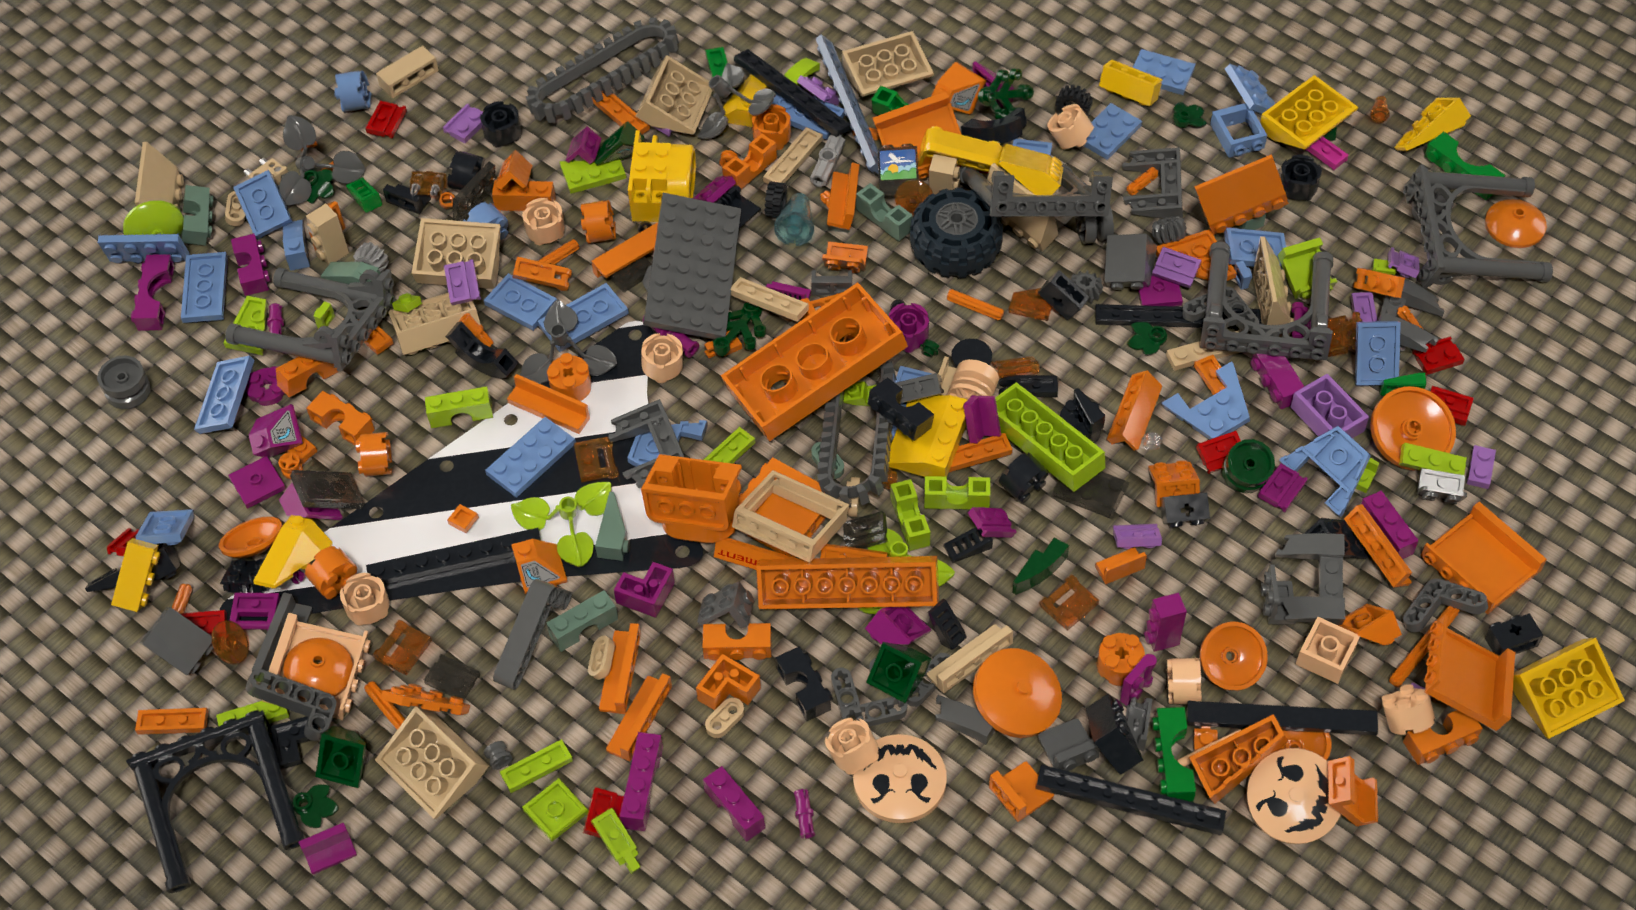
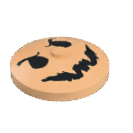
M896 734L877 739L878 760L853 774L854 790L859 802L873 816L887 822L909 823L924 818L939 805L946 790L947 774L940 754L926 741L911 735Z
M1298 748L1276 751L1265 757L1250 776L1247 786L1249 812L1257 826L1265 834L1277 841L1287 844H1307L1316 841L1335 826L1341 815L1329 805L1328 762L1314 752Z

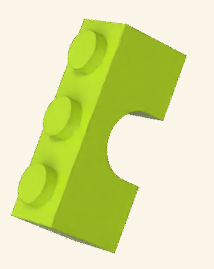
M487 386L425 397L426 414L431 428L452 425L451 417L458 413L469 414L472 417V421L493 418L492 402Z
M925 476L924 508L971 509L972 507H990V477H968L967 484L952 486L947 483V477Z
M909 479L890 484V499L909 551L930 546L931 532L925 515L920 514L918 496L912 480Z

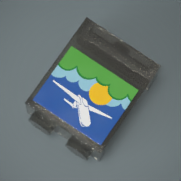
M902 144L901 147L883 145L882 148H878L879 190L884 193V199L920 197L917 146Z

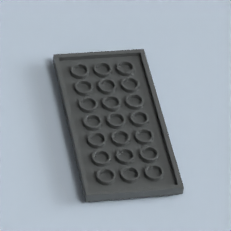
M663 193L646 300L644 326L711 339L726 336L741 208Z

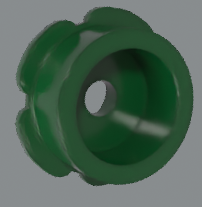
M925 339L923 344H920L923 355L933 357V355L937 356L939 354L938 349L940 346L936 342Z

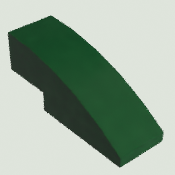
M1054 537L1044 553L1035 549L1013 581L1012 593L1015 595L1020 594L1050 577L1068 557L1069 545Z

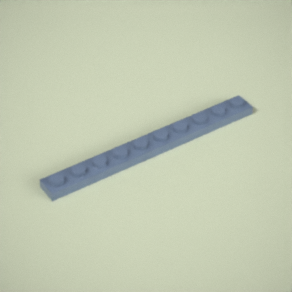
M820 34L816 38L817 49L824 58L822 61L828 68V75L834 82L833 87L840 96L838 99L845 108L844 113L851 122L849 124H851V129L856 134V141L861 146L860 151L867 160L866 166L871 172H876L881 176L880 153L835 47L830 40Z

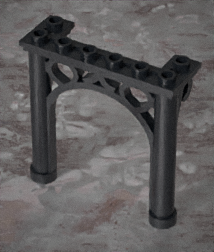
M263 710L251 711L245 715L246 717L240 719H229L223 725L215 728H204L199 734L193 736H182L178 741L171 744H160L152 751L135 753L132 755V758L126 760L127 765L133 770L165 874L167 893H177L191 886L170 818L171 799L181 782L194 771L204 766L220 762H233L254 770L263 782L283 849L291 850L300 847L299 841L306 839L304 832L300 830L269 736L271 723ZM237 739L246 741L245 748L238 755L227 752V746L230 742ZM221 742L220 749L223 754H219L217 750H207L206 747ZM252 747L254 749L259 766L255 762L246 758L248 754L251 752ZM195 752L194 756L187 761L189 763L188 766L179 758ZM171 763H178L180 765L179 772L174 778L161 776V770L164 766ZM158 781L162 784L169 785L165 791L163 799L157 783Z

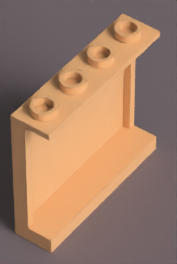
M288 613L268 672L284 677L283 667L286 656L294 646L304 640L328 638L340 643L350 654L353 663L347 687L334 697L337 704L332 718L343 720L345 712L349 713L351 709V693H355L358 687L359 680L356 679L358 672L362 673L365 660L362 659L364 653L368 654L371 640H368V631H364L363 636L299 622L296 614ZM321 660L314 661V663L320 664L322 662ZM275 689L277 693L285 694L282 689ZM300 696L297 697L301 702H307L306 699ZM319 705L323 710H329L326 705Z

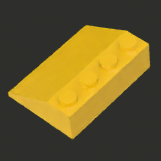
M1313 75L1262 113L1260 123L1267 136L1273 141L1307 149L1358 110V106Z
M1009 144L1003 146L998 164L1008 173L1014 175V178L1034 195H1053L1061 186L1063 163L1054 156L1052 158L1048 154Z
M937 395L908 402L906 407H911L920 402L934 413L932 428L915 441L904 435L897 428L891 443V451H889V467L924 477H947L967 425L963 406L967 399L952 395Z
M1596 638L1581 639L1514 672L1513 691L1547 739L1625 701Z

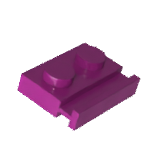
M732 176L716 177L693 199L714 203L736 182Z
M1280 463L1259 492L1258 498L1276 508L1280 507L1283 509V512H1286L1306 485L1308 478L1299 476L1300 473Z
M972 507L968 512L977 529L983 531L981 534L983 537L1012 538L1017 533L1015 529L1011 528L1012 523L1002 508Z

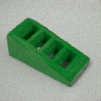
M364 178L346 185L347 190L366 213L382 206L379 193Z
M1425 373L1384 379L1380 389V396H1385L1389 392L1401 387L1411 386L1425 389L1427 385Z

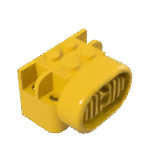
M636 130L628 184L632 221L658 222L663 193L693 198L696 177V154L693 145L659 143L658 135H653L652 143L641 142L640 130Z

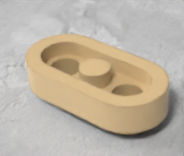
M233 191L227 197L225 221L231 226H240L245 222L246 216L235 191Z
M851 477V481H847L846 486L860 484V477ZM859 497L851 498V507L848 509L849 517L858 516Z
M607 636L599 637L593 644L588 673L597 680L603 679L610 673L615 643Z
M737 698L726 699L706 719L705 726L708 735L713 738H720L726 735L744 716L743 703ZM731 710L737 711L735 714L729 713ZM715 726H720V727H721V728L718 729V730H715V729H714Z

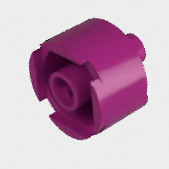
M902 303L890 311V319L903 332L908 347L904 351L911 353L915 349L920 348V344H923L924 340L929 337V317L927 311L916 303H911V305H904Z

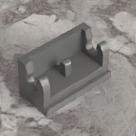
M812 270V295H834L844 292L852 286V270H848V276H816V270Z
M934 373L896 382L903 389L901 403L944 393L940 384L942 382L941 375Z
M1133 697L1130 705H1127L1126 719L1139 750L1144 751L1153 699L1146 698L1144 703L1140 704L1136 702L1137 698Z

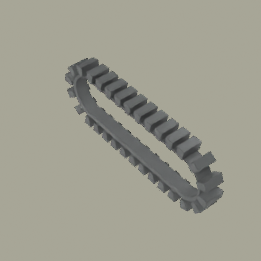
M649 18V25L642 26L641 20L633 22L635 30L632 31L627 26L622 29L624 36L619 31L613 34L614 42L610 37L603 40L605 48L601 43L593 46L595 54L590 48L584 51L586 59L581 54L574 57L576 65L572 60L566 62V71L561 65L555 69L557 76L552 71L547 73L546 78L548 82L543 77L537 79L538 88L529 86L527 89L528 96H526V100L531 114H534L535 119L539 121L546 116L548 123L556 122V115L563 114L564 120L572 118L570 110L574 109L579 114L584 111L582 103L589 108L594 105L592 97L596 102H599L603 99L602 91L607 97L613 93L611 86L617 91L623 87L621 80L625 85L632 82L630 74L635 79L642 76L640 68L644 73L651 70L650 63L655 68L661 64L659 57L663 61L666 55L669 56V52H677L679 40L675 26H671L670 21L666 19L659 25L657 18ZM650 36L663 38L654 47L649 48L644 53L639 54L634 59L629 60L624 65L619 66L614 71L589 84V86L571 95L566 100L554 104L542 102L552 92L579 78L582 74L587 73L592 68L607 61V59L614 57L639 40Z
M886 361L874 370L881 374L880 382L888 377L896 384L895 380L897 378L892 361ZM843 391L825 403L826 412H824L822 442L820 443L821 452H819L820 462H818L817 468L819 474H817L822 493L825 492V494L836 499L840 497V501L849 504V507H851V498L859 497L861 505L870 502L868 497L870 490L877 496L884 491L882 482H888L887 472H889V451H891L890 441L892 440L891 431L893 424L889 423L877 412L872 470L869 477L862 483L854 486L837 484L834 482Z

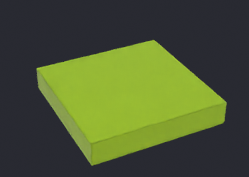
M559 778L522 807L523 811L551 842L588 814V809Z

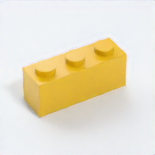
M1110 60L1103 66L1099 86L1105 88L1108 92L1120 94L1125 99L1135 100L1143 106H1151L1158 100L1163 79L1115 60Z
M134 538L127 542L111 602L112 606L138 612L142 606H146L149 594H146L147 587L152 585L155 575L151 573L153 565H157L160 557V552H157L159 545Z

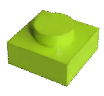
M409 293L399 296V299L392 303L395 311L407 313L422 304L420 296H414Z
M325 301L314 313L318 329L322 326L328 327L335 317L331 303Z

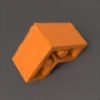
M721 654L697 685V699L713 710H716L729 695L749 705L761 689L760 675Z

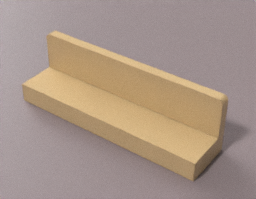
M994 624L927 672V677L944 694L976 671L991 654L1006 649L1013 644V630L1007 625L1000 629Z

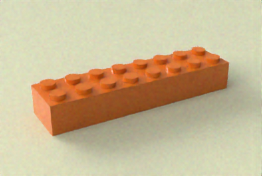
M938 556L814 558L810 563L803 559H760L756 565L759 609L935 606L939 602Z

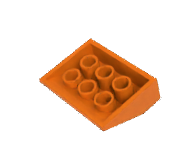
M1272 154L1194 186L1213 235L1223 233L1226 228L1242 225L1248 220L1262 217L1265 213L1281 209L1289 204Z

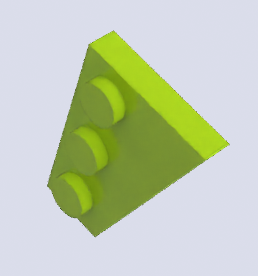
M595 160L591 164L587 161H570L569 163L559 161L570 194L626 179V173L621 160L596 165Z
M247 296L234 324L265 331L268 306L266 299ZM226 339L223 342L225 348L263 355L264 349L243 344H228Z

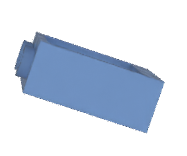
M1246 103L1212 112L1210 125L1228 158L1265 148L1267 134L1254 111L1250 110ZM1247 122L1254 135L1233 140L1227 126Z

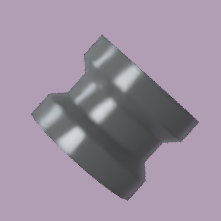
M503 741L493 742L484 750V755L487 759H490V766L494 770L506 767L513 759L510 752L506 751L507 747Z

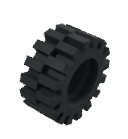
M1067 85L1061 89L1056 99V110L1060 111L1059 114L1062 113V108L1072 105L1073 103L1070 101H1073L1088 115L1093 103V98L1090 97L1091 94L1089 92L1086 93L1085 88L1081 90V86L1075 88L1074 85L1070 87Z
M769 182L764 206L766 217L783 218L787 200L786 183Z

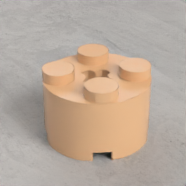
M1079 105L1065 106L1062 108L1063 112L1059 115L1055 113L1047 125L1050 133L1063 150L1074 146H1083L1087 142L1086 138L1094 129L1093 124Z
M538 198L526 205L527 208L522 213L525 231L528 238L534 241L536 245L551 243L564 236V218L562 208L558 202L548 201V198Z
M658 333L644 340L641 349V365L643 372L657 383H665L667 380L678 376L682 371L683 349L678 338L671 334L664 336Z
M359 573L351 576L346 581L343 589L341 588L340 599L347 616L354 624L359 626L372 624L388 615L389 597L379 577L371 576L370 573Z
M1200 658L1167 659L1169 704L1181 705L1188 704V701H1202L1200 691Z
M1404 685L1400 687V691L1382 696L1387 723L1392 733L1406 735V730H1413L1414 733H1419L1427 730L1435 723L1430 695L1425 693V689L1414 688L1413 685Z
M846 718L837 722L829 730L830 735L828 739L827 737L825 739L826 747L835 764L849 775L876 762L879 757L878 744L868 724L862 719L857 721L853 720V718Z

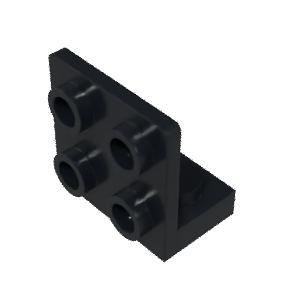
M1320 518L1305 532V534H1344V557L1367 559L1369 557L1365 547L1345 520Z

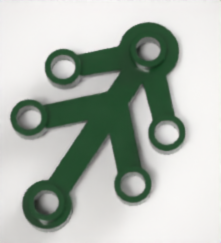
M1012 68L1009 73L1007 70L1000 69L990 87L986 86L980 89L978 100L984 106H990L995 113L996 119H1000L1017 108L1013 107L1008 98L1018 97L1021 100H1028L1033 97L1034 90L1030 85L1020 84L1017 89L1009 90L1015 80L1021 79L1022 71ZM1001 81H1003L1004 84L1002 85L1000 90L996 91ZM996 99L1000 100L1005 109L999 107Z
M746 302L741 310L728 312L726 330H730L725 337H718L713 341V348L717 355L724 356L728 354L730 344L740 332L744 337V347L746 349L752 350L756 347V338L752 336L747 323L750 320L753 322L754 335L756 337H764L766 335V326L762 324L759 318L762 314L761 307ZM740 318L739 320H736V321H731V320H730V319Z

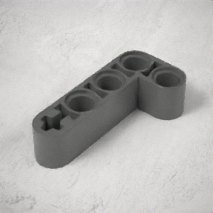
M262 669L251 673L245 687L247 693L252 697L308 716L304 734L311 741L320 740L321 734L327 731L337 704L334 696ZM275 689H282L285 694H279ZM297 697H304L307 702H301ZM324 704L329 710H323L319 705ZM312 724L319 725L321 730L314 729Z

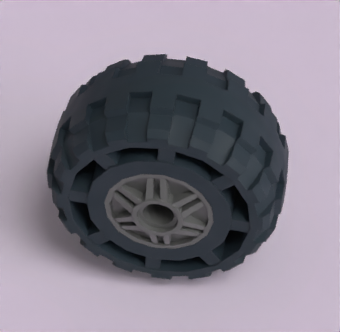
M963 188L939 190V193L935 195L933 193L926 197L914 211L910 227L911 248L914 250V256L934 274L937 272L941 277L950 278L952 276L957 277V279L966 278L967 275L971 274L975 276L981 273L983 268H988L1000 252L1003 235L1001 216H990V206L973 190L966 191Z

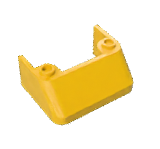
M933 126L926 130L922 139L916 168L922 165L925 157L933 158V155L936 154L957 158V165L989 172L993 163L1002 168L998 163L1003 147L996 141L988 142L944 131L940 127Z

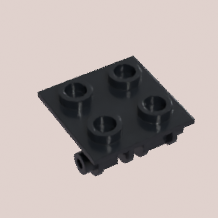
M736 185L732 186L722 197H719L716 203L741 208L740 229L761 208L740 195L741 188Z
M237 559L231 561L220 584H223V590L228 593H245L246 588L247 593H251L252 590L253 593L269 591V587L254 584V578L265 559L256 561Z

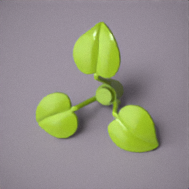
M597 482L583 486L576 492L574 498L569 496L562 498L559 505L555 506V510L550 515H548L550 512L548 503L537 497L527 498L518 503L511 504V511L517 523L526 530L534 528L542 530L545 527L546 520H550L559 512L563 519L569 521L571 535H565L560 538L557 544V552L565 562L582 567L592 556L593 541L586 532L574 533L573 518L577 514V509L580 511L585 509L586 513L591 516L604 514L609 491L611 492V483Z
M878 522L875 523L868 536V550L888 552V557L911 556L908 555L907 544L903 542L902 537L898 533ZM938 560V581L940 587L954 576L955 571L946 563ZM858 607L860 611L868 614H876L880 609L884 608Z

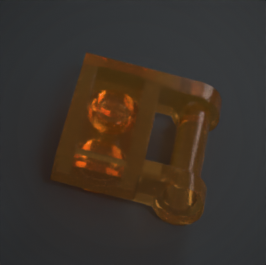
M1033 356L991 361L992 367L998 373L999 378H1004L1006 375L1030 372L1038 374L1040 372L1039 363Z
M609 437L574 443L581 482L606 477L610 479L618 477L619 471L615 466L611 448L613 442H610ZM602 448L604 451L607 467L600 468L597 449Z
M1074 575L1066 578V582L1049 597H1044L1039 601L1041 608L1067 631L1099 604V599L1082 586ZM1072 589L1075 592L1058 608L1053 606L1069 590Z
M398 620L394 625V630L382 646L374 651L372 656L377 661L407 676L432 640L430 636L408 626L404 621ZM402 633L405 634V638L391 656L386 655Z

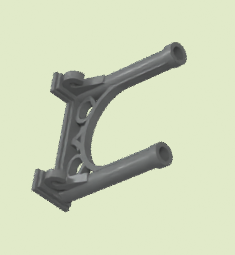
M1063 164L1061 185L1069 191L1068 193L1028 195L1013 193L1014 175H1005L1003 171H993L991 177L993 184H991L977 169L965 166L960 167V180L964 184L969 185L990 206V216H1109L1113 176L1103 175L1101 171H1091L1089 175L1091 185H1087L1073 173L1068 165Z
M1420 164L1417 170L1413 172L1409 181L1404 185L1403 193L1406 195L1408 204H1411L1412 201H1417L1418 205L1417 214L1421 222L1424 251L1428 260L1419 270L1418 276L1422 287L1427 289L1433 283L1437 285L1447 284L1453 280L1452 277L1467 275L1535 279L1538 282H1549L1553 275V266L1550 262L1488 258L1474 253L1456 235L1450 216L1453 200L1462 194L1484 193L1531 197L1535 189L1534 179L1532 177L1509 178L1428 171V168ZM1436 192L1444 197L1445 203L1438 202L1435 199ZM1435 210L1440 211L1438 216H1436ZM1443 242L1450 243L1455 248V251L1453 253L1446 251ZM1460 253L1465 258H1458L1457 256Z
M1224 242L1213 243L1210 246L1209 252L1211 263L1206 315L1203 320L1200 348L1327 361L1333 331L1328 328L1333 255L1328 252H1318L1313 256L1311 303L1307 313L1298 320L1287 324L1264 325L1246 320L1230 308L1226 300L1230 246ZM1223 312L1228 317V319L1223 320ZM1311 320V329L1309 330L1304 325ZM1238 325L1243 331L1231 332L1227 330V327ZM1297 331L1305 337L1292 338L1288 333Z
M277 268L273 277L275 287L337 299L348 309L344 320L334 329L322 326L316 331L314 337L307 338L290 337L231 323L226 330V342L233 345L243 344L332 363L338 372H342L346 365L350 363L352 357L359 352L362 344L368 340L372 331L377 328L378 323L382 318H385L388 310L393 307L392 303L395 301V296L393 295L394 280L391 277V270L382 271L380 275L374 270H365L359 278L360 282L347 284L289 272L288 269ZM359 307H367L364 310H356Z

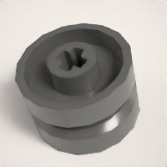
M1109 207V216H1075L1077 232L1083 244L1094 243L1096 238L1100 241H1107V235H1114L1111 207Z
M127 355L114 357L105 362L98 371L97 380L108 403L115 408H134L143 403L151 392V384L141 362L134 357Z

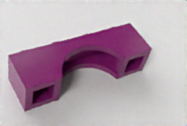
M170 254L146 255L145 263H142L141 266L142 277L138 280L139 290L138 294L135 295V309L131 312V320L135 323L138 331L162 330L165 312L161 303L154 300L153 296L159 288L172 283L175 265Z
M638 732L620 813V820L625 829L646 832L650 813L652 783L656 769L660 766L663 752L661 735Z

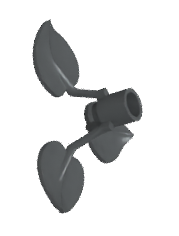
M726 63L722 76L716 75L709 81V87L715 92L713 96L718 102L721 113L715 112L711 114L704 122L697 137L700 139L716 137L727 126L728 118L724 116L725 110L719 97L725 98L732 92L750 103L749 112L751 115L757 116L764 113L770 107L776 93L771 89H762L755 93L753 100L748 99L733 89L742 82L745 75L744 70Z
M287 116L283 130L284 143L292 150L303 148V152L296 160V167L301 175L295 171H289L280 181L279 192L286 206L303 203L309 198L311 185L308 180L303 179L304 171L313 170L314 167L334 168L332 177L340 183L354 182L363 175L365 166L358 156L351 151H340L333 158L334 165L315 163L312 157L305 155L307 152L306 145H312L316 141L314 127L301 117Z
M557 299L548 310L544 320V328L552 338V341H550V357L547 358L542 353L529 356L523 363L520 376L539 384L547 382V370L554 357L555 345L565 346L567 343H570L580 356L584 358L583 360L588 364L591 376H599L608 372L616 366L617 360L608 348L601 345L590 346L586 354L579 349L567 333L576 327L578 323L577 314L573 309Z

